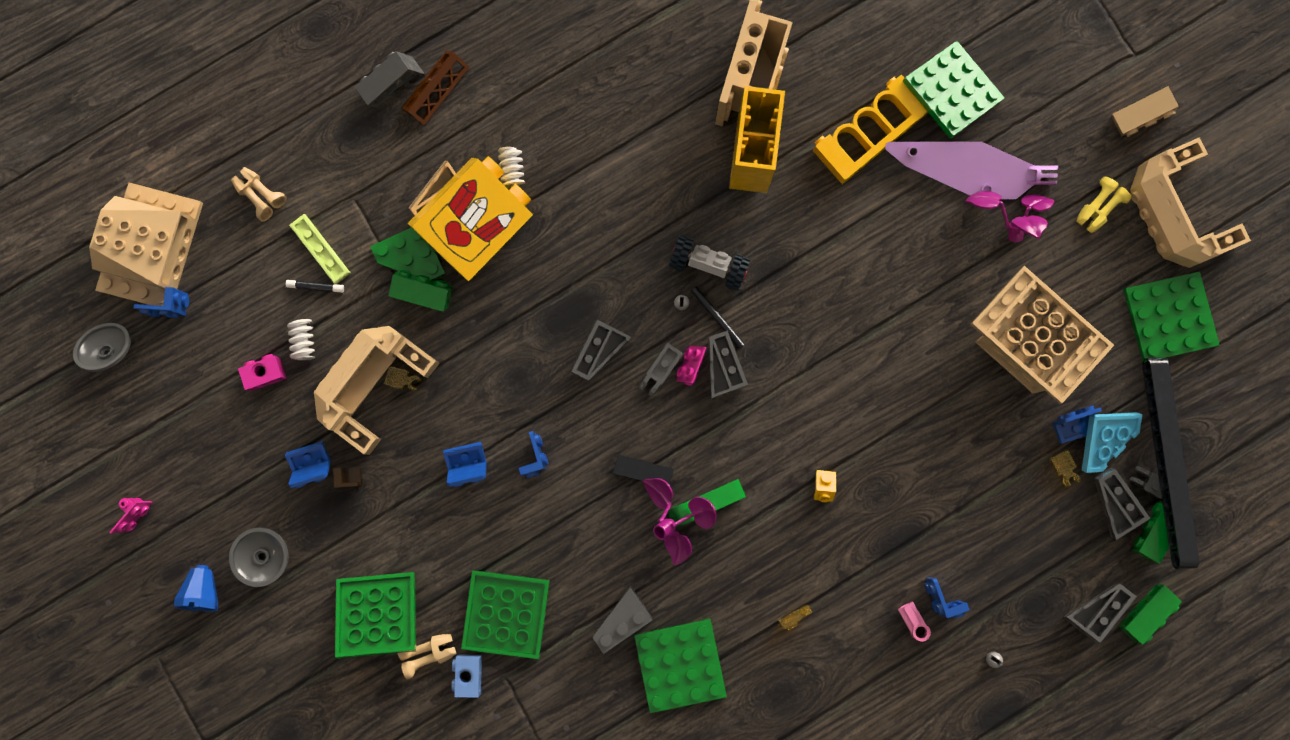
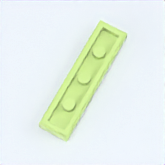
M305 214L289 225L334 284H338L351 274Z

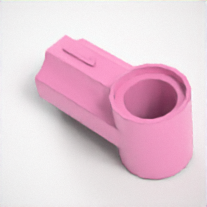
M912 601L901 606L898 611L907 625L912 638L922 642L928 640L931 635L930 628L925 624L914 602ZM918 627L924 628V635L922 637L916 636V629Z

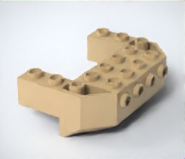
M1200 137L1174 149L1166 150L1138 167L1130 189L1132 200L1137 204L1140 216L1148 226V233L1157 244L1156 249L1158 253L1162 255L1163 259L1187 268L1251 241L1243 224L1217 235H1214L1212 232L1198 238L1169 176L1181 170L1182 167L1208 155Z
M390 326L361 330L314 391L317 420L328 430L337 433L365 455H370L381 439L351 416L394 360L399 357L426 378H429L439 365V362Z

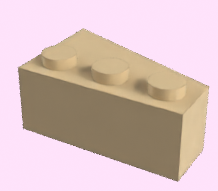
M1169 86L1113 113L1111 117L1121 137L1124 135L1129 137L1137 133L1141 127H1150L1157 123V120L1163 117L1166 119L1174 115L1179 106Z
M448 161L443 162L409 206V210L414 216L456 174Z

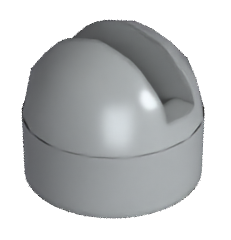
M678 295L674 300L675 308L680 311L686 310L689 306L688 297ZM680 298H684L683 307H679Z
M990 652L986 656V663L992 668H999L1003 664V658L997 652ZM995 657L997 660H999V663L997 664L995 661L991 660V658Z

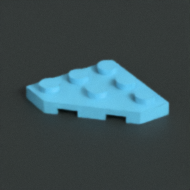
M1136 412L1089 415L1082 471L1086 473L1103 472L1108 467L1107 463L1113 457L1116 458L1126 448L1125 444L1140 433L1142 414Z

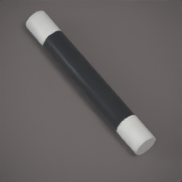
M286 280L287 288L344 292V285Z

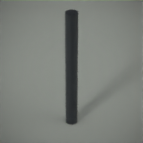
M697 286L693 288L691 292L720 327L724 331L728 330L729 336L739 349L742 348L745 343Z

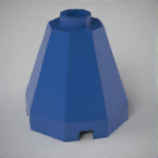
M196 565V568L190 569L175 597L174 607L189 611H218L219 602L213 571L208 569L209 566Z

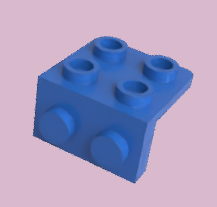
M165 287L163 306L134 304L133 308L139 310L140 314H147L150 317H160V315H163L167 318L178 319V316H186L189 297L186 292L173 287Z
M1093 405L1057 416L1058 421H1054L1052 424L1059 443L1063 444L1087 436L1089 415L1102 411L1101 407L1095 409Z
M534 431L529 432L537 462L519 467L520 475L526 476L529 479L540 476L539 472L547 470L546 465H549L546 453H542L540 448L543 446L541 436Z
M323 441L286 452L285 457L292 471L288 483L290 488H301L309 482H320L327 477L331 459Z
M482 442L443 451L448 468L447 485L449 487H459L468 482L477 483L486 478L487 460Z
M932 577L925 578L926 583H924L926 592L931 594L933 599L931 606L935 613L945 618L953 617L956 619L965 615L964 612L969 611L968 604L960 600L946 604L937 579Z

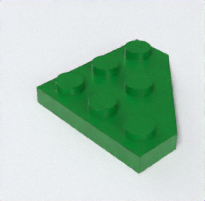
M412 227L370 246L379 265L396 271L407 270L411 272V275L415 276L425 275L429 277V280L433 281L446 275L436 251Z

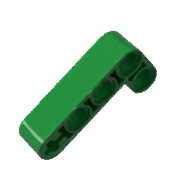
M736 479L698 497L709 500L716 511L745 498L746 495L739 479ZM690 500L670 508L668 511L670 519L677 522L691 514L692 512L688 507ZM694 516L677 525L676 527L694 521Z

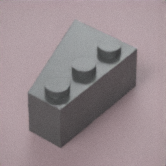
M395 51L390 53L382 64L375 66L372 73L363 77L355 88L368 106L378 107L396 95L394 92L402 85L405 87L409 86L411 79L417 75L421 78L425 74L412 56Z
M596 320L570 373L586 381L590 380L631 337Z
M728 330L709 337L710 398L712 400L747 387L748 383Z
M1110 467L1094 478L1112 538L1117 540L1150 519L1116 469Z
M1114 584L1066 614L1063 618L1093 642L1101 643L1137 596L1123 585Z
M631 586L592 637L603 654L653 620Z

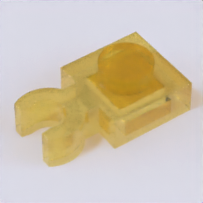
M389 366L384 384L402 390L407 385L409 389L417 391L418 388L412 386V381H421V378L417 376L408 377L409 371Z
M1068 450L1048 458L1057 476H1064L1063 483L1065 486H1071L1069 482L1070 477H1073L1075 482H1080V477L1072 471L1077 466Z
M806 604L778 621L783 629L788 628L790 630L798 625V621L801 618L811 614L812 611L809 605Z

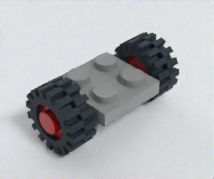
M679 235L671 255L669 267L683 272L687 260H689L688 266L725 278L726 273L729 272L725 287L736 291L740 290L750 262L749 258L736 254L731 267L729 264L732 257L728 256L725 252H716L710 250L705 245H696L692 253L691 249L694 239Z

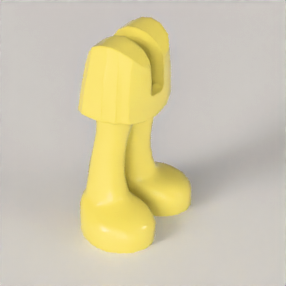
M1103 177L1100 180L1101 192L1090 205H1084L1078 215L1076 222L1081 226L1090 217L1093 219L1086 228L1090 233L1097 231L1108 221V214L1119 203H1128L1132 199L1131 194L1124 187H1120L1114 193L1112 199L1101 210H1098L1106 198L1119 186L1115 180L1109 177Z

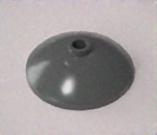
M105 323L95 326L84 333L77 341L73 350V359L82 370L88 372L107 370L118 364L126 356L131 345V336L126 328L120 324Z
M252 528L243 532L235 539L229 553V564L235 577L242 583L252 587H262L277 581L286 570L289 559L288 548L283 538L275 531L267 528ZM262 553L266 555L264 560L261 559Z

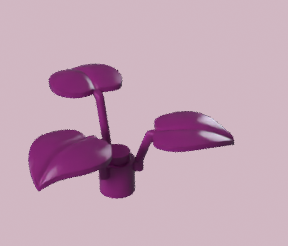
M981 191L966 199L965 204L970 203L982 209H995L1000 206L1005 220V228L1009 229L1008 239L1012 242L1022 241L1024 232L1039 239L1047 228L1048 222L1039 216H1028V213L1031 209L1037 212L1047 211L1054 205V200L1036 194L1026 195L1021 199V204L1027 207L1024 216L1016 217L1009 223L1004 203L1001 201V195L991 191Z
M645 479L642 482L652 501L659 508L665 509L661 518L658 519L659 524L654 526L653 533L658 539L664 540L673 565H679L691 555L692 545L686 536L679 535L678 531L675 532L676 526L694 516L698 526L704 529L711 528L716 522L717 512L709 500L703 497H695L688 503L691 514L677 522H674L672 519H665L671 507L670 500L673 499V491L670 485L663 479Z

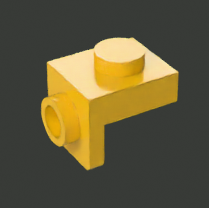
M817 470L814 500L832 502L836 493V472Z

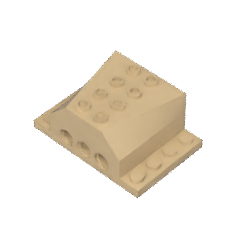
M760 0L749 1L719 100L716 125L723 126L724 120L728 121L731 110L739 112L745 86L777 89L789 50L785 46L793 22L760 13L762 4Z
M128 183L124 198L114 196L101 209L89 246L92 269L101 272L96 291L147 305L163 306L165 287L178 288L203 203L198 200Z
M1025 266L1014 275L971 323L982 334L975 343L1031 393L1046 391L1059 404H1062L1114 346Z

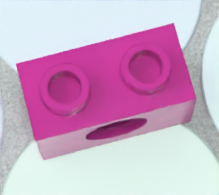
M269 354L261 357L262 360L248 361L243 364V367L238 368L244 389L254 391L287 379L281 358ZM264 367L265 374L260 377L259 370Z

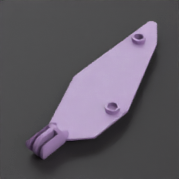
M888 142L885 145V149L906 167L970 196L981 191H991L1001 195L1002 199H1017L1033 185H1057V181L1040 180L1041 178L1058 177V173H1041V170H1058V166H1034L983 142ZM912 148L915 149L914 155L910 154V150Z

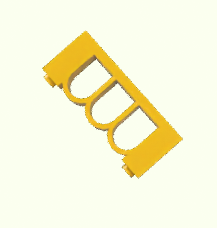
M902 75L897 79L895 77L890 79L886 83L885 91L880 92L875 97L871 107H863L858 110L851 124L839 126L833 136L830 134L827 137L822 136L814 143L816 146L813 152L842 185L885 150L886 143L897 140L928 114V111L904 84V77ZM879 101H891L907 119L894 129L880 113L877 107ZM862 116L871 117L887 136L874 145L857 124L858 118ZM841 133L852 134L865 148L867 153L854 162L837 142V136Z

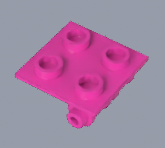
M689 346L685 350L683 364L677 371V382H683L689 386L695 383L697 373H699L698 369L701 367L700 364H702L705 357L706 347Z
M140 498L121 499L119 507L125 514L109 533L132 531L137 525L136 521L150 510L149 506L152 504V501H143Z

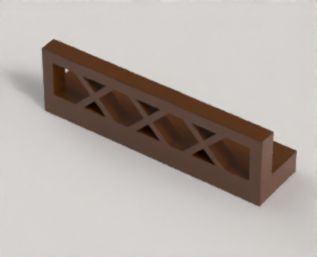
M446 50L401 109L407 114L412 115L422 125H425L468 70L469 66L454 52ZM457 61L462 68L458 73H452V66ZM443 77H449V85L446 88H441ZM432 92H437L438 99L430 103L429 95ZM426 106V114L423 118L419 117L416 112L420 107Z

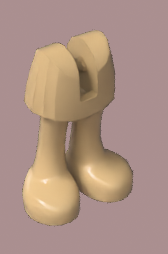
M244 167L240 173L249 181L244 184V181L235 175L231 182L240 195H245L255 205L257 218L262 222L266 221L272 216L273 210L253 190L256 189L274 208L283 206L287 197L281 192L268 190L260 182L258 174Z
M451 634L432 636L431 641L416 646V652L397 653L400 660L403 661L424 652H433L419 659L402 663V671L405 678L411 679L415 671L424 665L436 661L441 664L456 655L455 647L447 648L443 651L439 650V646L453 642Z

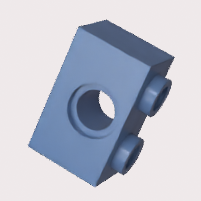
M457 655L456 659H453L452 671L455 672V679L452 680L451 686L452 692H455V697L478 698L481 695L482 655ZM468 671L471 674V680H464L462 672Z

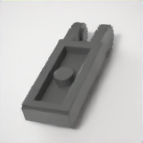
M667 343L646 373L647 376L639 388L643 390L650 378L655 380L656 384L648 394L652 397L659 386L667 379L684 353Z
M1137 466L1135 471L1147 478L1145 481H1142L1137 477H1131L1130 481L1141 487L1143 491L1162 501L1159 476L1143 467Z

